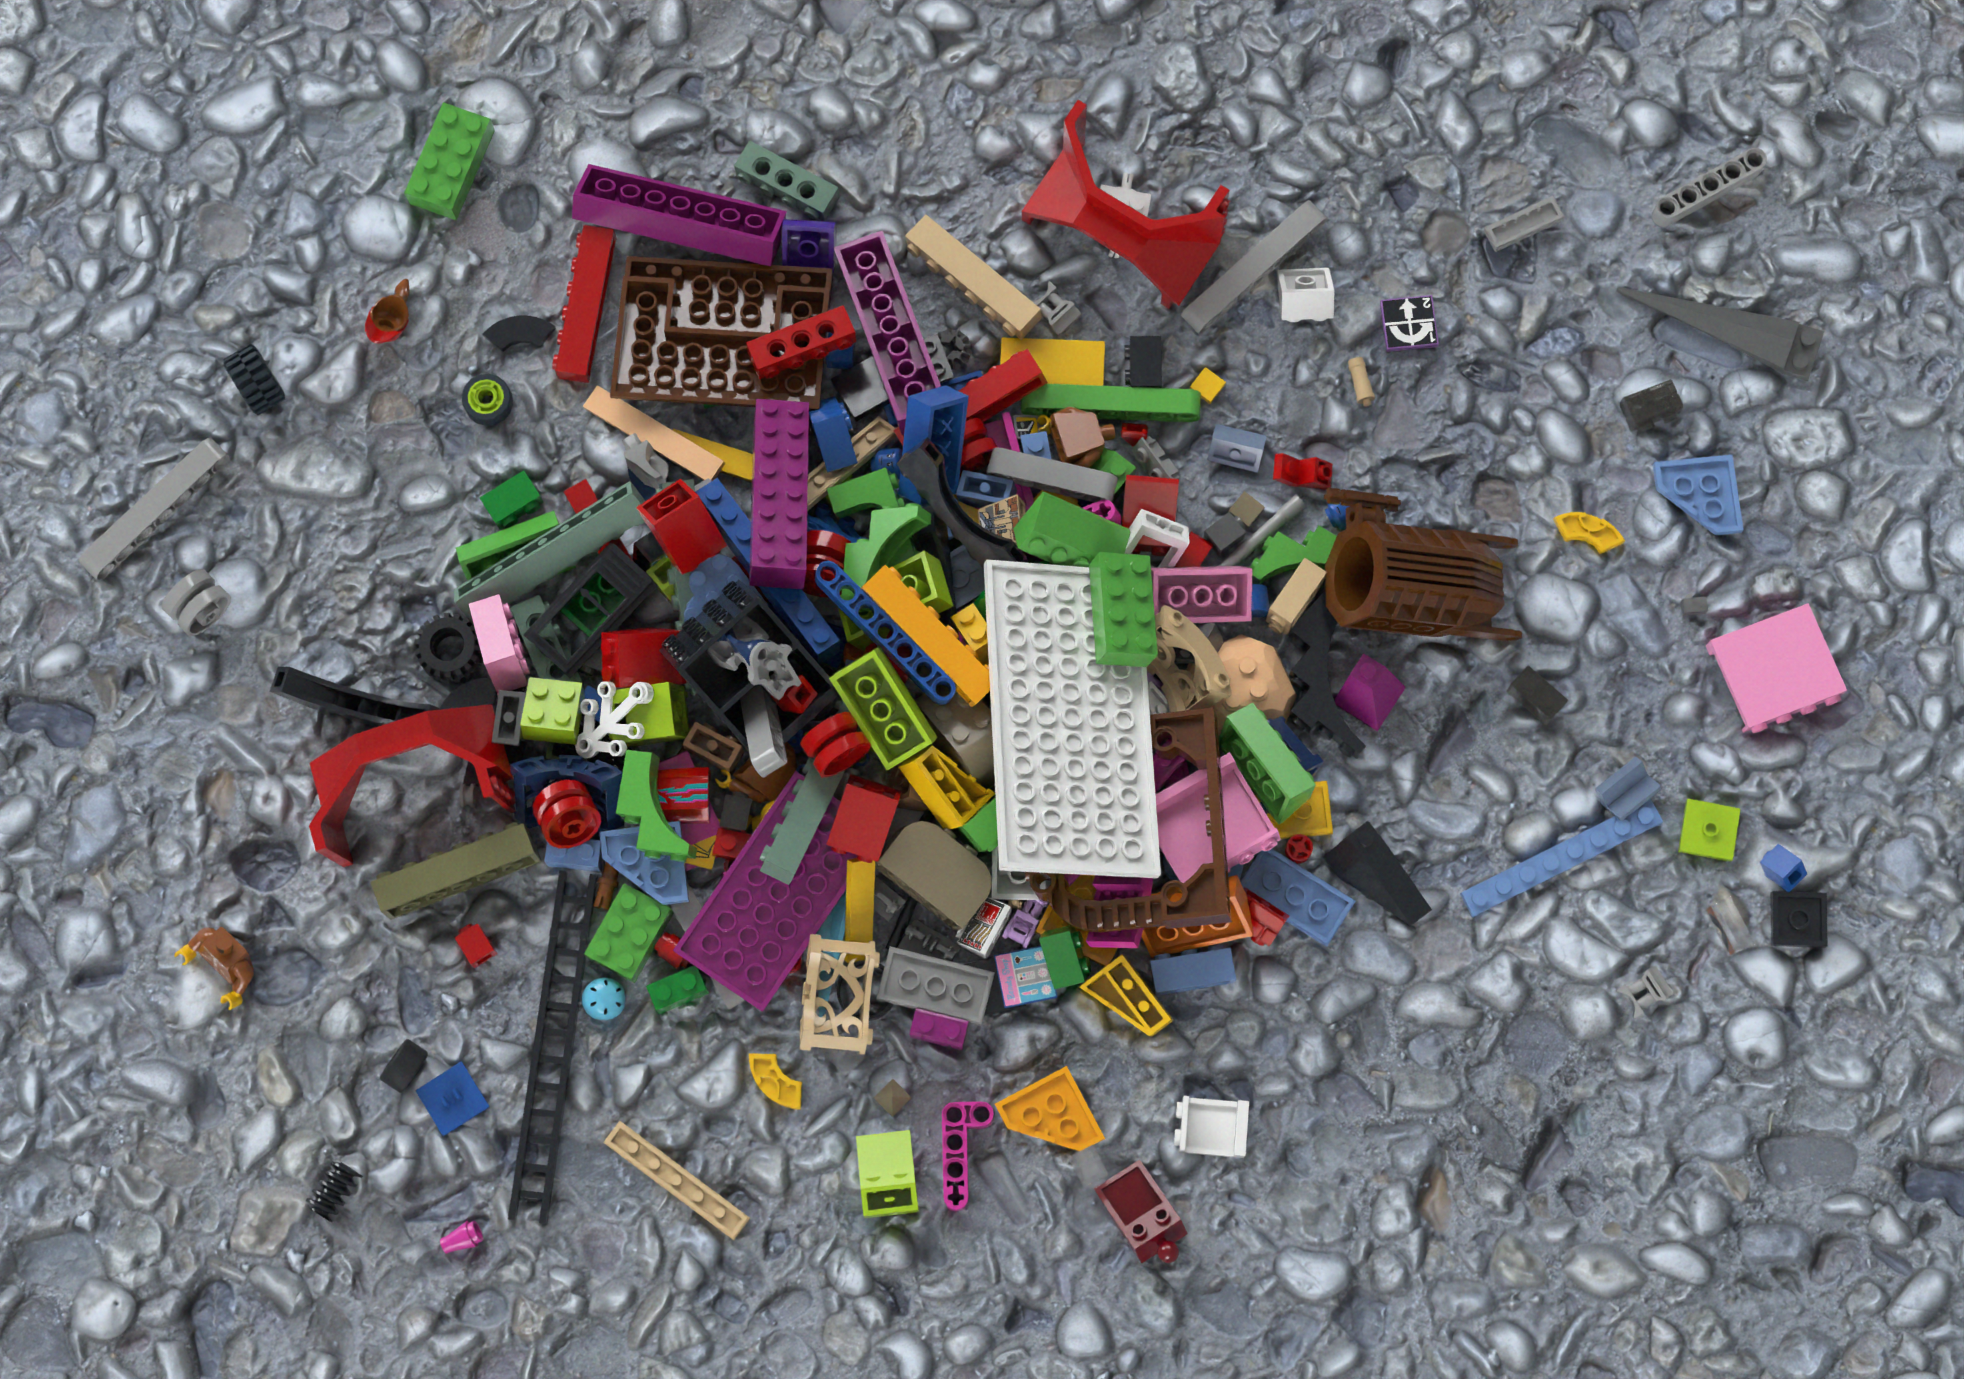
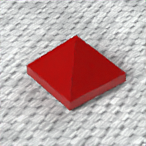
M1122 423L1121 437L1132 447L1142 437L1145 440L1147 439V424Z

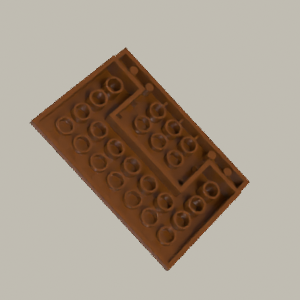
M627 256L625 276H623L610 398L755 407L756 399L809 402V411L818 410L820 408L825 357L818 360H808L802 366L795 369L788 368L782 370L775 377L759 379L749 357L746 342L829 311L833 284L832 269ZM827 332L822 333L820 336L827 338ZM801 341L796 346L803 348L809 343ZM775 351L772 353V356L780 357L784 352Z

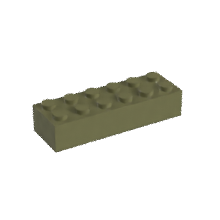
M514 822L504 826V831L493 834V832H488L480 835L478 841L473 843L461 842L452 847L453 850L443 854L442 851L430 854L427 856L428 860L406 863L401 867L402 870L394 873L386 871L378 874L376 880L370 883L380 911L392 920L540 863L541 859L531 832L523 823Z

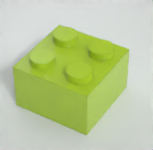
M529 677L520 724L523 739L577 745L582 717L580 704L585 699L583 684Z

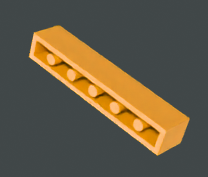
M884 565L861 589L953 680L956 692L973 707L990 691L989 666L987 664L983 666L976 659L978 657L977 653L969 645L964 646L957 639L959 635L951 626L947 625L945 627L938 620L940 618L938 612L931 606L926 607L919 600L921 598L920 594L912 586L907 587L901 581L902 576L894 567L888 568Z

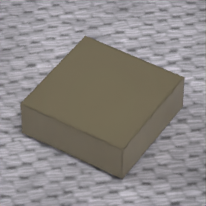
M1244 491L1228 510V513L1230 512L1233 517L1238 516L1248 529L1264 511L1265 507Z

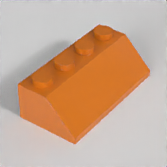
M1238 875L1229 877L1232 922L1166 929L1165 926L1144 928L1141 937L1151 958L1161 954H1173L1253 936L1254 932L1247 895ZM1173 894L1170 901H1179L1182 898V894Z

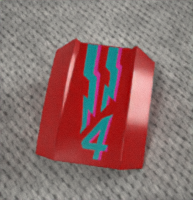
M709 767L658 770V797L668 822L680 821L681 824H710L709 781H711V770Z

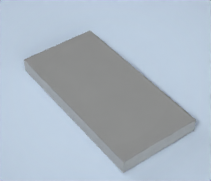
M890 946L876 1000L947 1015L982 1026L995 972Z

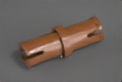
M605 862L602 877L598 878L599 888L593 907L603 908L606 911L610 909L614 889L618 888L619 882H617L619 871L607 862Z

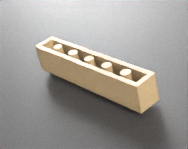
M925 214L905 235L906 248L914 257L918 258L920 256L924 259L926 266L932 272L942 274L950 287L953 289L959 288L964 293L963 295L972 305L977 303L982 307L983 313L990 320L994 321L996 319L1002 324L1003 330L1011 337L1015 335L1022 340L1042 319L1041 308L928 215Z

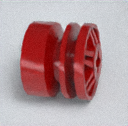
M824 530L807 532V560L803 592L812 596L829 598L815 583L816 569L820 563L832 561L844 571L846 543H851L848 539L834 532ZM823 570L820 573L821 578L825 581H832L835 578L830 570Z

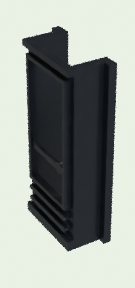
M610 542L523 636L556 664L564 674L571 678L600 648L602 642L601 632L616 631L657 585L621 549ZM597 572L626 598L612 614L589 595L587 589H583ZM580 591L583 597H587L608 618L566 660L539 634Z

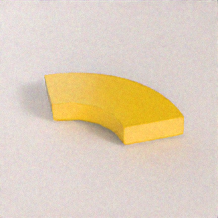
M1584 512L1564 513L1553 518L1565 542L1572 540L1586 541L1593 545L1600 554L1625 542L1621 533L1603 518L1600 519Z
M749 1053L750 1069L755 1082L762 1092L781 1106L801 1110L802 1082L791 1080L782 1073L778 1066L776 1054Z

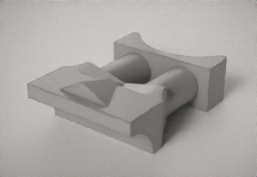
M1049 281L1046 294L1039 300L1032 302L1041 308V314L1047 319L1050 329L1060 336L1082 313L1072 301L1063 300L1056 294L1057 287ZM1048 301L1056 307L1054 310L1046 305Z
M1656 965L1645 971L1641 979L1628 987L1624 984L1616 990L1617 993L1626 995L1632 1001L1634 1006L1633 1019L1644 1013L1643 1009L1654 1002L1664 1001L1674 995ZM1646 988L1649 993L1636 1001L1634 995Z

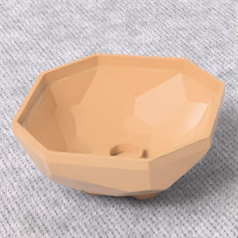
M1242 634L1225 640L1218 655L1230 679L1232 695L1228 698H1222L1210 707L1214 708L1217 715L1218 735H1220L1228 715L1251 703H1254L1257 709L1265 714L1267 720L1270 718L1274 720L1283 716L1286 719V723L1297 694L1277 649ZM1189 663L1186 671L1193 675L1195 673V663ZM1203 690L1205 696L1210 693L1208 690Z

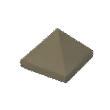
M892 1079L874 1099L894 1117L912 1097Z

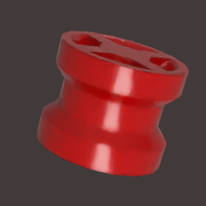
M1302 834L1292 836L1285 847L1286 857L1296 864L1306 862L1313 851L1311 840Z

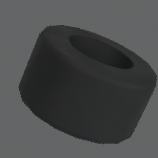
M406 1039L380 1075V1080L397 1092L402 1093L426 1060L428 1052L411 1040Z

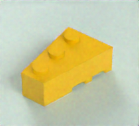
M931 745L907 758L898 768L942 828L950 830L961 827L995 795V792L991 789H985L976 782L977 779L975 777H972L971 774H965L957 767L958 764Z
M1123 954L1079 987L1148 1036L1153 1037L1174 1021L1128 958Z

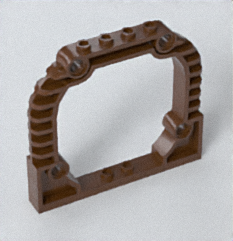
M1214 708L1150 715L1152 750H1155L1160 758L1171 760L1179 755L1193 763L1199 770L1207 769L1208 794L1204 795L1205 810L1210 811V820H1206L1207 836L1212 838L1213 863L1202 864L1197 872L1184 883L1177 880L1167 882L1162 887L1161 894L1104 901L1086 900L1070 893L1068 879L1065 874L1025 872L1026 881L1030 882V886L1036 896L1042 901H1047L1062 920L1076 928L1089 932L1122 931L1165 926L1166 929L1232 922L1218 720ZM1166 739H1171V740H1172V743H1171L1169 746H1167V747H1161V746H1160V744H1161L1164 740H1166ZM1046 880L1051 881L1048 888L1040 889L1042 882ZM1173 894H1182V898L1179 901H1170Z

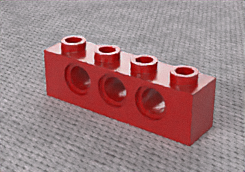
M844 305L748 341L746 345L758 378H772L777 376L782 370L788 368L795 369L802 366L808 360L822 359L829 352L837 349L845 350L851 347L856 342V333ZM824 332L833 334L830 338L820 336ZM801 341L809 343L803 348L796 346ZM775 351L784 352L780 357L772 356V353Z

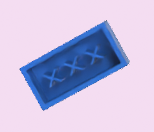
M945 385L908 396L902 456L928 437L944 456L948 485L954 495L957 493L969 396ZM900 472L898 494L919 505L928 503L926 499H923L918 494L914 484Z

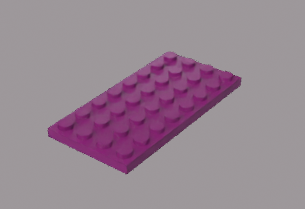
M796 771L673 950L762 1012L808 947L810 934H817L846 891L847 860L857 858L856 854L850 852L846 854L834 852L831 850V846L826 845L841 802L832 796L790 885L760 871L763 861L759 860L766 845L772 846L775 839L770 836L776 824H783L786 818L781 816L787 801L793 803L796 795L792 794V791L798 779L802 781L805 779L804 776Z

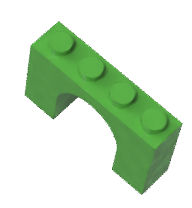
M886 467L827 489L834 513L839 518L868 508L882 509L884 506L900 508L906 505L904 498H899L897 492L899 488L897 475L895 473L892 474ZM912 536L897 550L888 568L920 553L916 550Z

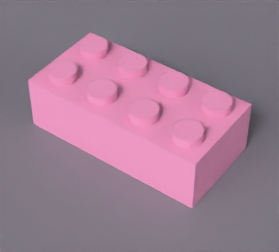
M1243 566L1151 568L1155 615L1161 611V607L1166 605L1180 611L1192 623L1252 621V568Z

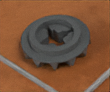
M950 328L938 332V337L946 356L947 348L944 346L950 345L955 340V348L958 351H952L947 357L951 369L963 366L969 360L972 351L968 336L960 330H951Z

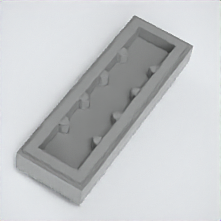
M1551 196L1484 227L1483 231L1492 248L1497 252L1564 221L1565 217L1554 196Z

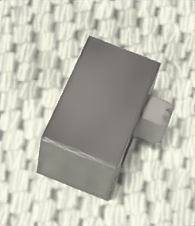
M1687 594L1680 601L1682 616L1706 614L1708 611L1707 597L1693 598L1692 594Z

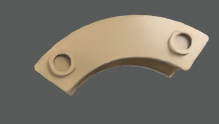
M1166 605L1161 607V611L1155 615L1158 655L1147 667V671L1151 675L1156 673L1164 684L1161 686V689L1167 699L1170 712L1210 708L1222 698L1230 697L1232 695L1230 679L1211 642L1180 611ZM1160 627H1162L1163 629L1161 633L1157 631V629ZM1173 647L1185 649L1194 655V675L1189 671L1179 670L1174 663L1175 651ZM1203 690H1208L1210 693L1205 696Z
M810 934L805 965L807 966L806 981H803L801 1005H804L802 1019L800 1020V1050L810 1051L811 1047L859 1051V1054L865 1055L866 1046L872 1044L873 1029H869V1005L873 970L878 968L880 952H875L874 941L860 943L821 939V935ZM821 951L836 952L841 954L837 960L834 957L825 954ZM846 954L865 955L863 967L857 969L854 966L856 959L851 960L847 967L843 965ZM832 968L834 971L831 978L826 982L822 981L819 976L820 972L826 971L829 974ZM840 975L849 985L855 998L844 1011L835 1016L831 1005L826 1000L816 997V990L828 988ZM864 975L863 987L861 988L856 978ZM860 1006H861V1009H860V1020H859L858 1018H856V1017H854V1016H852V1015H853V1014L860 1008ZM818 1007H824L827 1010L829 1020L826 1021L825 1014L823 1017L817 1016L816 1010ZM841 1024L843 1031L847 1034H850L848 1031L850 1025L856 1026L858 1038L839 1036L837 1026ZM831 1029L833 1035H822L814 1033H820Z

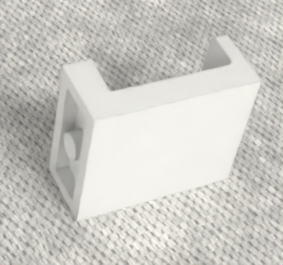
M1183 1096L1182 1102H1177L1176 1118L1181 1119L1180 1129H1175L1174 1146H1179L1178 1153L1244 1158L1246 1155L1249 1101L1238 1100L1234 1102Z

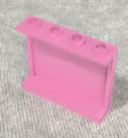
M1809 603L1712 639L1706 645L1709 655H1715L1745 724V727L1742 729L1743 733L1752 730L1753 734L1767 729V724L1774 721L1777 724H1782L1791 720V715L1801 712L1802 715L1817 710L1816 705L1824 702L1826 706L1835 704L1842 700L1840 696L1847 691Z
M1230 752L1220 757L1228 873L1230 868L1237 864L1243 865L1251 861L1256 853L1262 850H1271L1277 845V841L1281 840L1277 828H1274L1239 771ZM1200 769L1155 795L1159 848L1178 880L1182 883L1191 878L1202 864L1213 863L1211 836L1208 837L1206 832V820H1210V811L1205 810L1204 795L1208 794L1207 769Z

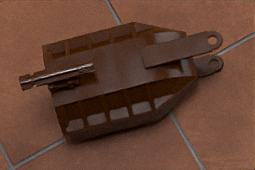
M1327 488L1324 500H1327L1328 504L1339 505L1341 502V505L1350 506L1346 508V530L1338 533L1325 564V571L1327 572L1325 575L1326 607L1341 627L1427 637L1455 635L1500 641H1517L1522 639V632L1520 630L1492 627L1491 618L1503 608L1505 603L1503 600V563L1490 548L1513 549L1518 547V539L1450 529L1444 531L1386 523V514L1383 510L1398 512V506L1401 505V500H1398V496L1386 495L1384 497L1383 494Z

